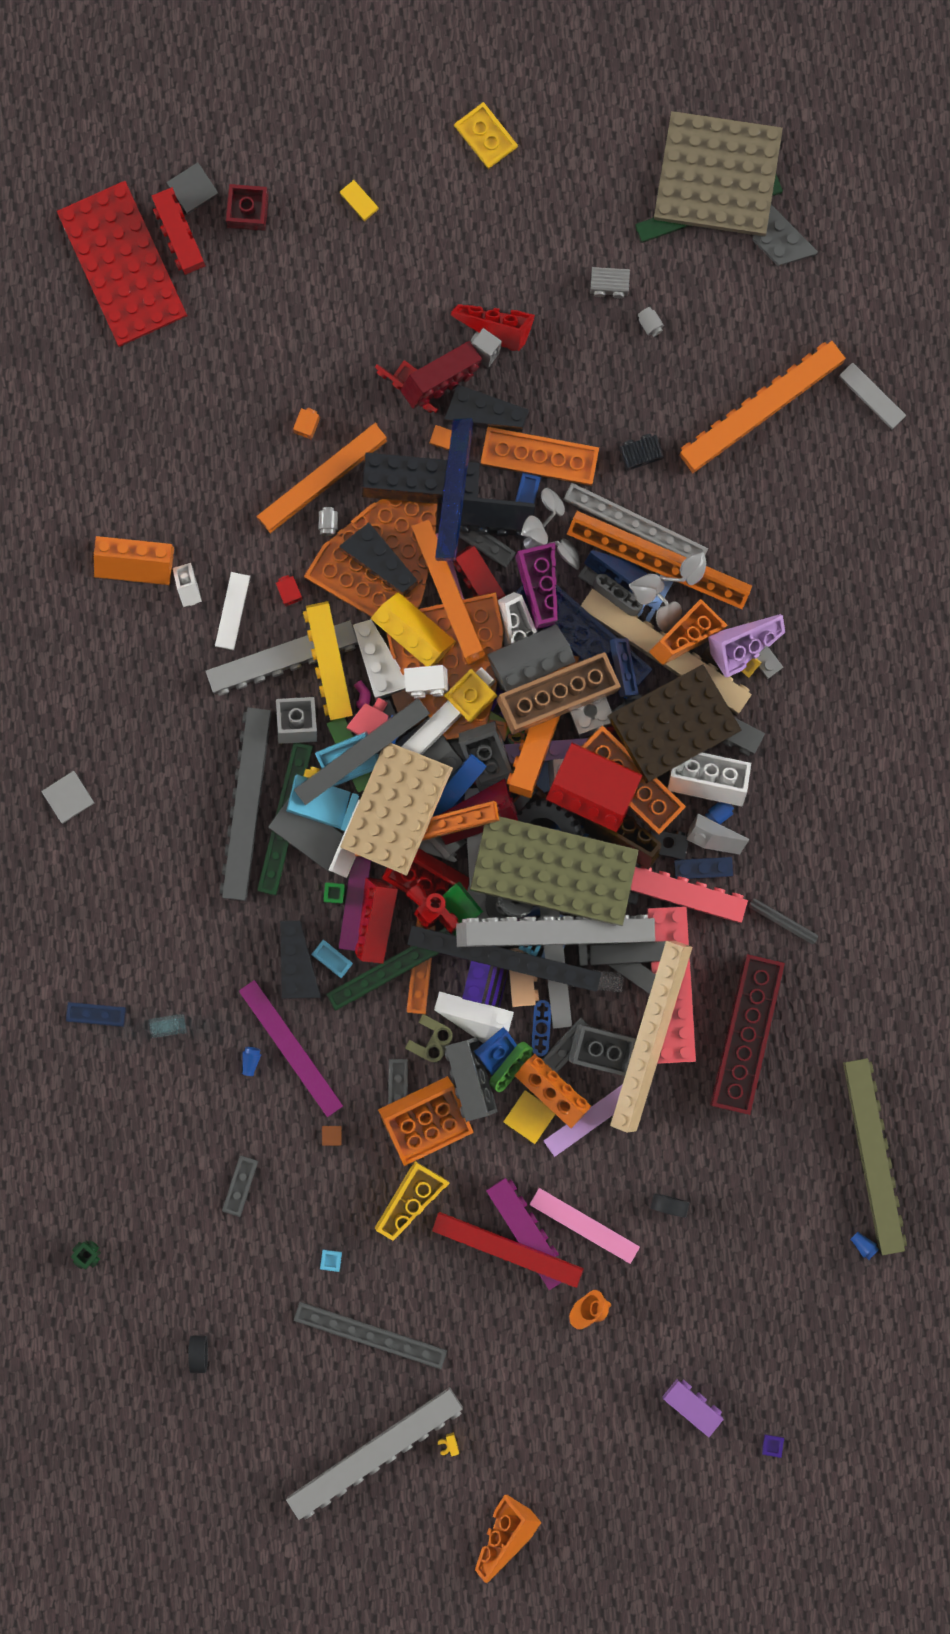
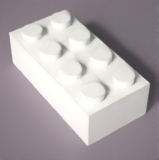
M701 753L670 770L667 789L676 793L743 806L748 789L751 763Z

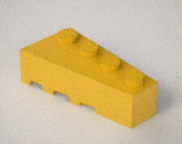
M414 1161L375 1226L376 1231L394 1241L450 1182Z

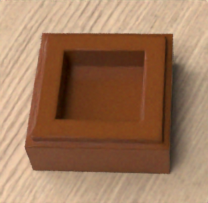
M322 1126V1146H341L342 1126Z

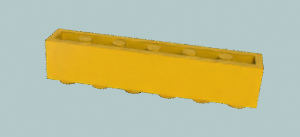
M329 602L307 605L303 615L305 623L309 622L311 629L307 630L309 642L313 641L314 649H311L313 660H317L319 666L315 668L317 679L321 678L323 686H319L321 698L325 697L326 704L323 705L325 716L329 715L330 720L353 716Z

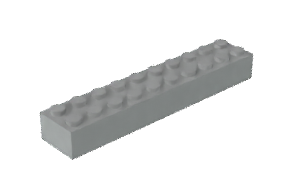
M625 915L623 926L584 917H575L574 920V916L556 917V920L553 916L538 918V921H536V917L519 918V921H517V917L501 918L500 921H498V918L481 919V922H479V918L462 919V923L456 924L457 947L655 942V918H648V915H636L629 918V915Z

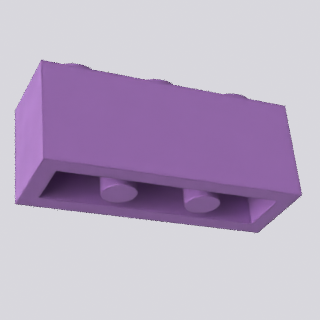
M676 1379L662 1396L663 1400L706 1436L710 1437L724 1420L721 1416L722 1411L715 1405L710 1407L705 1403L707 1399L699 1392L697 1394L693 1393L690 1390L692 1386L684 1379L681 1382Z

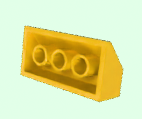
M399 592L383 603L370 618L425 666H436L456 643L452 637Z

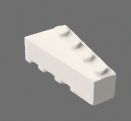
M513 592L498 600L504 628V647L537 633L522 595Z
M372 620L354 624V631L375 700L377 698L389 697L391 694L406 689L405 675L401 673L400 666L393 659L389 648Z

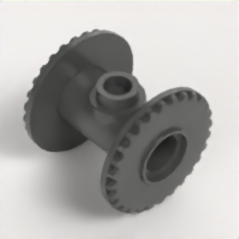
M488 895L485 901V908L489 918H498V921L501 918L507 917L522 918L528 915L533 908V905Z

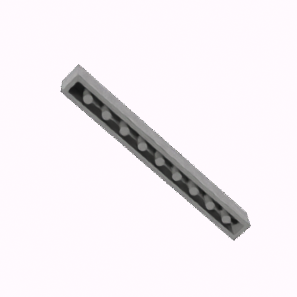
M447 1388L289 1495L286 1499L287 1503L298 1520L303 1517L305 1520L315 1513L313 1510L319 1506L322 1509L330 1504V1499L335 1495L337 1497L342 1496L347 1492V1487L352 1484L356 1486L364 1480L362 1477L366 1474L373 1475L380 1469L379 1466L384 1462L389 1464L395 1460L397 1453L400 1451L403 1453L407 1452L413 1447L412 1443L417 1440L421 1442L429 1436L428 1432L433 1429L437 1431L445 1425L444 1422L449 1418L454 1420L460 1416L463 1406L451 1388Z

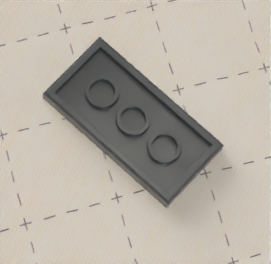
M288 798L268 828L330 873L329 868L343 834L332 826L287 812Z

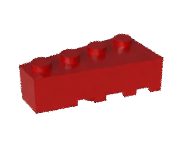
M173 187L152 195L156 207L153 209L156 219H161L163 223L160 228L164 237L168 236L170 242L167 244L171 254L176 253L178 259L175 260L178 270H183L186 275L205 267Z

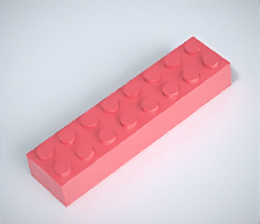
M687 906L647 909L648 918H655V942L678 941L689 945ZM690 957L657 1064L696 1062ZM650 962V971L656 974L660 962Z

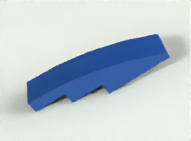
M471 754L448 779L432 817L452 808L487 765Z

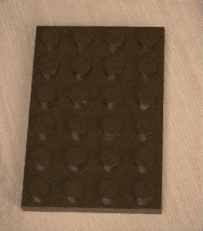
M704 664L607 716L640 774L643 775L645 783L654 780L742 731Z

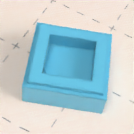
M323 1249L320 1269L339 1272L342 1252Z

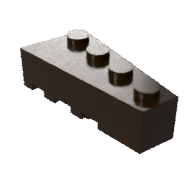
M625 815L622 825L617 832L589 819L585 821V833L595 839L639 850L636 863L648 870L659 856L662 844L645 828H641L632 816Z

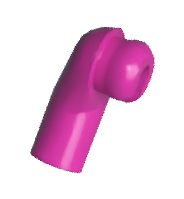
M360 680L354 685L360 693L359 700L356 702V706L359 709L365 703L369 705L371 700V692Z

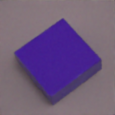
M764 1434L762 1455L781 1458L784 1437Z

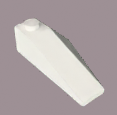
M440 991L434 1009L473 1037H477L482 1043H485L503 1027L509 1032L514 1013L487 1004L465 1000Z

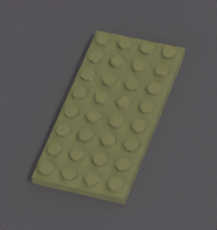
M499 816V821L484 825L470 890L623 926L639 850Z

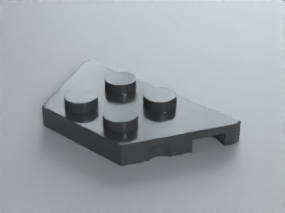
M771 204L766 237L753 236L752 240L778 267L789 262H796L806 257L815 256L818 251Z

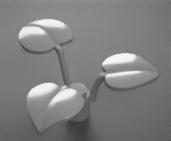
M549 488L542 490L541 499L546 508L552 511L551 515L543 524L535 516H529L525 520L521 535L527 537L523 541L526 549L550 544L547 543L548 535L544 527L555 514L562 516L565 512L562 499ZM562 539L560 542L555 541V545L558 546L557 551L559 555L578 570L579 555L575 546L567 539Z
M701 551L690 555L683 561L680 568L682 578L659 577L656 574H647L629 584L636 600L640 604H649L656 596L664 602L665 606L660 607L656 614L657 625L663 632L668 633L682 616L681 605L675 601L668 603L660 594L665 586L663 581L684 582L686 580L689 585L696 584L705 573V554Z

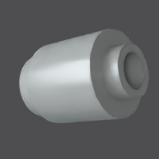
M651 307L644 309L638 314L639 322L648 336L652 335L654 337L663 331L662 327L664 324Z
M324 507L322 511H319L318 530L320 535L334 536L338 527V512L334 511L332 507Z

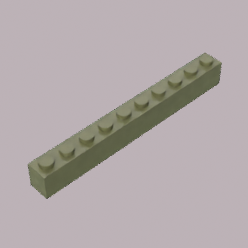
M868 1058L843 1062L879 1254L887 1255L904 1252V1246H907L905 1234L902 1235L901 1232L903 1220L902 1216L898 1215L899 1199L898 1196H894L893 1188H896L894 1177H891L889 1170L892 1169L890 1157L887 1158L888 1142L886 1138H883L882 1133L885 1130L883 1119L879 1118L881 1105L875 1097L877 1085L875 1081H872L871 1073H874L873 1064L869 1062Z

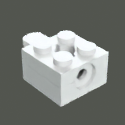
M606 697L570 711L580 739L592 735L602 725L605 728L612 725L607 717L612 711Z

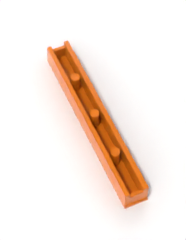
M375 422L257 515V519L259 522L261 521L271 534L365 459V453H373L385 444L387 437Z
M428 519L411 527L463 655L469 665L471 662L485 657V654L433 526Z

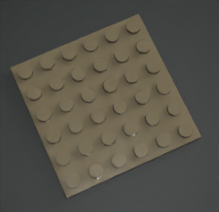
M671 111L654 220L766 237L783 128Z

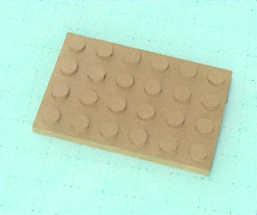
M393 743L388 744L380 752L340 848L407 876L453 768Z

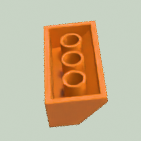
M96 536L94 577L170 585L174 547L172 544Z

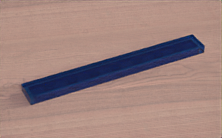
M472 418L453 419L435 556L437 561H456L473 428Z

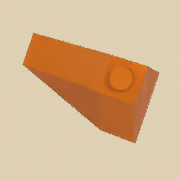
M508 1495L503 1496L494 1511L493 1517L496 1518L493 1529H488V1545L482 1547L475 1567V1571L485 1583H488L532 1538L541 1524V1521L531 1509Z

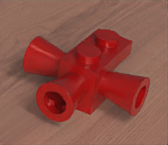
M421 883L416 884L406 893L407 897L420 906L416 909L414 915L419 919L423 927L426 929L431 928L439 920L450 934L456 930L458 918L453 913H449L445 908V899L442 895L433 893L428 896Z

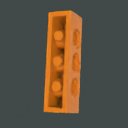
M536 1054L530 1057L514 1075L571 1129L592 1107L587 1103L586 1099L573 1090L569 1084L559 1077Z

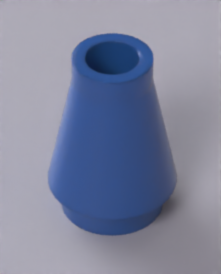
M245 1047V1051H242V1074L254 1076L261 1057L260 1049Z
M859 1232L850 1239L863 1258L866 1257L868 1260L879 1250L876 1243Z

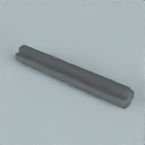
M753 898L749 903V908L807 942L814 944L817 941V934L757 899Z

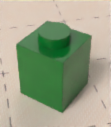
M325 883L323 902L344 904L346 885Z

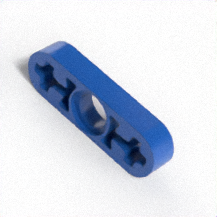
M545 1000L538 1001L534 1006L532 1048L533 1053L537 1056H544L549 1051L551 1006ZM541 1003L548 1007V1011L544 1012V1017H548V1021L542 1019L536 1021V1016L540 1017L541 1012L537 1010ZM543 1022L547 1025V1031L544 1034H539L536 1031L538 1023ZM535 1035L539 1037L547 1036V1040L543 1039L542 1044L546 1046V1050H542V1053H538V1050L535 1049V1045L539 1044V1039L535 1040Z

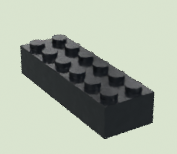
M365 453L362 497L457 506L459 496L478 498L480 463Z

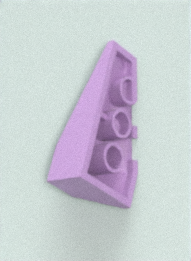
M779 614L725 629L708 637L711 656L725 677L732 676L747 667L746 664L752 658L756 659L760 655L759 652L766 646H771L785 633L783 615Z

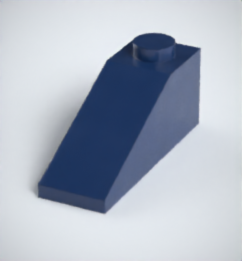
M594 550L590 552L584 562L585 565L597 574L608 575L632 594L633 592L629 584L647 575L644 570L630 561Z

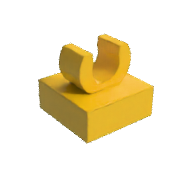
M454 1432L446 1434V1439L438 1441V1445L446 1444L447 1446L445 1450L440 1451L441 1455H446L449 1451L451 1456L459 1454Z

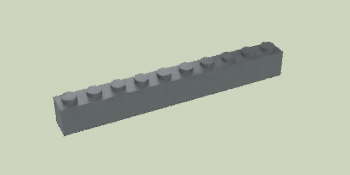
M248 707L247 712L243 713L242 723H245V731H241L240 742H243L242 750L238 751L237 761H240V768H236L235 780H238L237 788H233L232 799H235L234 807L231 806L230 818H233L232 826H228L227 837H230L229 845L226 844L225 856H228L227 864L224 863L222 875H225V880L220 885V894H223L222 898L247 901L272 715L271 710Z

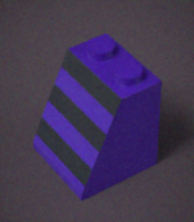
M471 961L462 999L500 1007L509 970Z

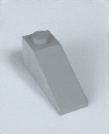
M697 814L690 825L687 836L688 841L702 848L739 855L749 841L748 838L700 814Z

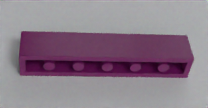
M505 1177L486 1189V1192L520 1244L557 1258L559 1255L553 1245L549 1246L546 1242L548 1236L543 1228L541 1230L537 1228L535 1224L538 1222L532 1212L528 1213L525 1209L527 1203L522 1195L520 1197L516 1195L514 1190L517 1187L511 1179L507 1180ZM539 1274L549 1290L562 1283Z

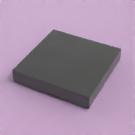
M198 162L166 182L169 188L173 187L176 198L187 215L219 195Z

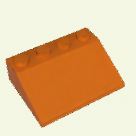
M448 1076L378 1109L404 1166L474 1133L470 1122H466L465 1118L461 1115V1101L457 1098L455 1087Z

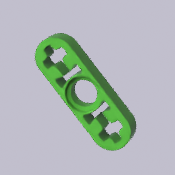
M526 1042L519 1043L491 1077L489 1085L497 1092L503 1091L514 1079V1075L532 1056L533 1048Z

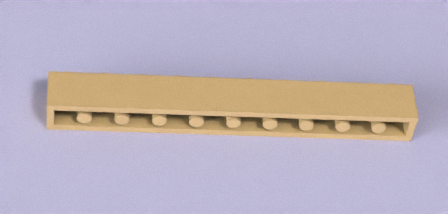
M592 589L580 606L579 611L618 637L628 638L630 645L662 665L649 651L666 633L662 631L660 633L653 629L654 626L651 623L639 620L638 615H628ZM687 652L662 665L680 677L704 664L730 711L736 715L740 713L752 695L746 686L742 684L738 686L733 682L734 679L731 676L725 677L717 672V667L711 663L705 664L701 661L702 658L694 652L692 654Z
M666 941L610 1125L624 1132L637 1131L692 951V947L678 941Z

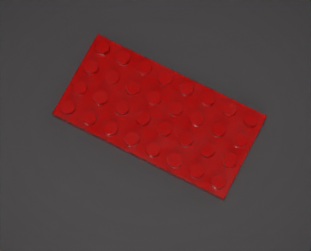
M126 181L57 211L119 347L187 317V313Z

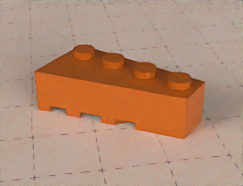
M700 599L649 652L664 665L708 641L709 636L724 630L728 625Z

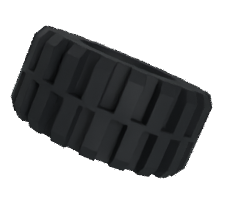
M546 798L531 802L522 807L520 812H517L518 821L534 824L538 819L548 818L554 821L562 832L579 836L585 834V828H581V823H583L581 817L577 818L576 813L546 800Z

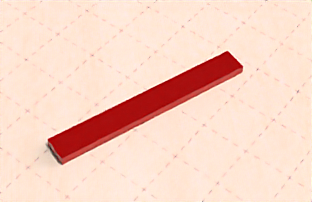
M441 1212L438 1213L432 1230L435 1233L575 1288L578 1287L584 1270L582 1267Z

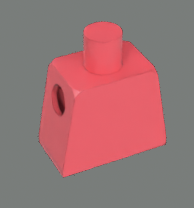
M377 698L373 707L365 703L348 724L347 730L356 735L366 731L369 734L390 718L389 715L383 713L388 702Z

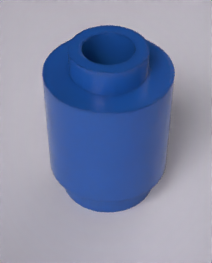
M717 802L707 810L708 813L705 816L718 824H722L733 815L732 810L734 808L731 804Z

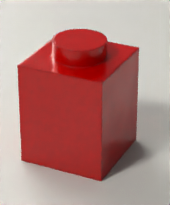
M289 575L278 579L279 582L276 583L285 607L303 600L293 576L289 577Z

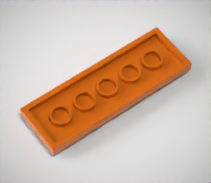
M487 427L480 465L592 486L599 447Z

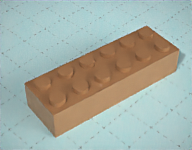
M603 652L502 693L498 696L497 702L511 734L514 735L617 693L621 686L606 653Z

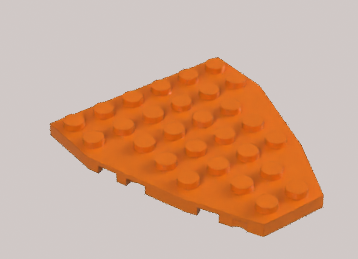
M381 499L376 503L374 502L356 516L343 530L341 529L337 532V535L330 541L323 544L304 578L372 617L383 603L398 592L374 576L366 568L359 565L351 557L341 552L339 547L369 522L418 580V585L404 597L419 609L423 600L429 568L411 526L429 519L436 534L438 504Z
M491 593L463 599L485 654V657L471 662L469 665L463 655L444 605L440 604L419 609L456 641L437 664L443 665L448 669L449 690L470 669L477 672L482 667L496 681L490 687L496 693L497 680L487 654L502 648L504 628L497 594ZM387 633L391 655L400 666V671L403 675L404 668L426 667ZM427 694L425 698H420V701L430 714L428 716L431 718L448 699L445 696L433 697V695ZM494 700L471 723L462 715L443 734L446 740L459 738V733L487 724Z

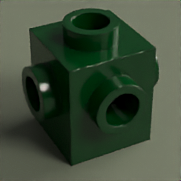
M93 1241L78 1242L72 1250L74 1252L71 1256L74 1260L73 1263L80 1269L84 1268L86 1270L90 1266L93 1268L100 1261L98 1257L101 1254L98 1250L100 1247ZM86 1250L91 1254L89 1258L84 1255Z

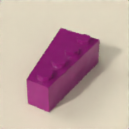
M555 542L518 551L515 556L536 629L552 626L558 620Z

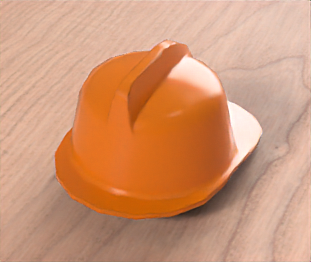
M590 1291L574 1304L569 1315L571 1325L576 1329H584L594 1322L603 1321L608 1315L611 1303L603 1297L600 1291Z

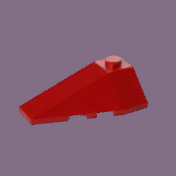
M458 304L451 311V316L479 333L484 328L502 341V347L508 348L511 351H519L526 344L535 318L533 314L518 310H511V314L500 313L499 308L483 311V308L480 306Z

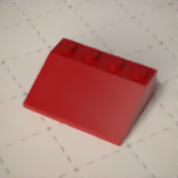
M571 743L546 800L617 832L622 825L643 775L575 743Z

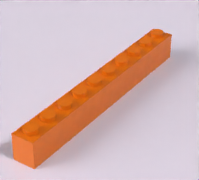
M833 341L828 344L826 342L822 343L817 348L816 353L813 355L811 353L807 354L798 366L796 364L792 365L787 370L786 375L783 377L779 375L771 382V386L761 388L756 393V397L746 399L741 404L742 407L740 409L731 410L726 415L727 418L722 422L721 420L716 421L711 426L712 429L707 433L705 431L701 432L696 437L697 440L692 444L690 442L686 443L681 448L682 451L679 456L692 473L696 472L844 363L846 358Z
M577 511L573 517L567 535L665 577L682 578L680 568L687 557ZM706 566L703 577L696 584L689 585L686 580L679 582L740 609H743L752 585Z

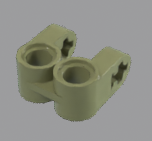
M422 1014L419 1023L434 1030V1033L426 1048L409 1040L405 1049L430 1062H438L444 1056L445 1046L450 1044L453 1034L447 1026ZM440 1030L448 1032L449 1037L446 1041L438 1039V1032ZM437 1047L440 1054L437 1058L429 1056L430 1048Z

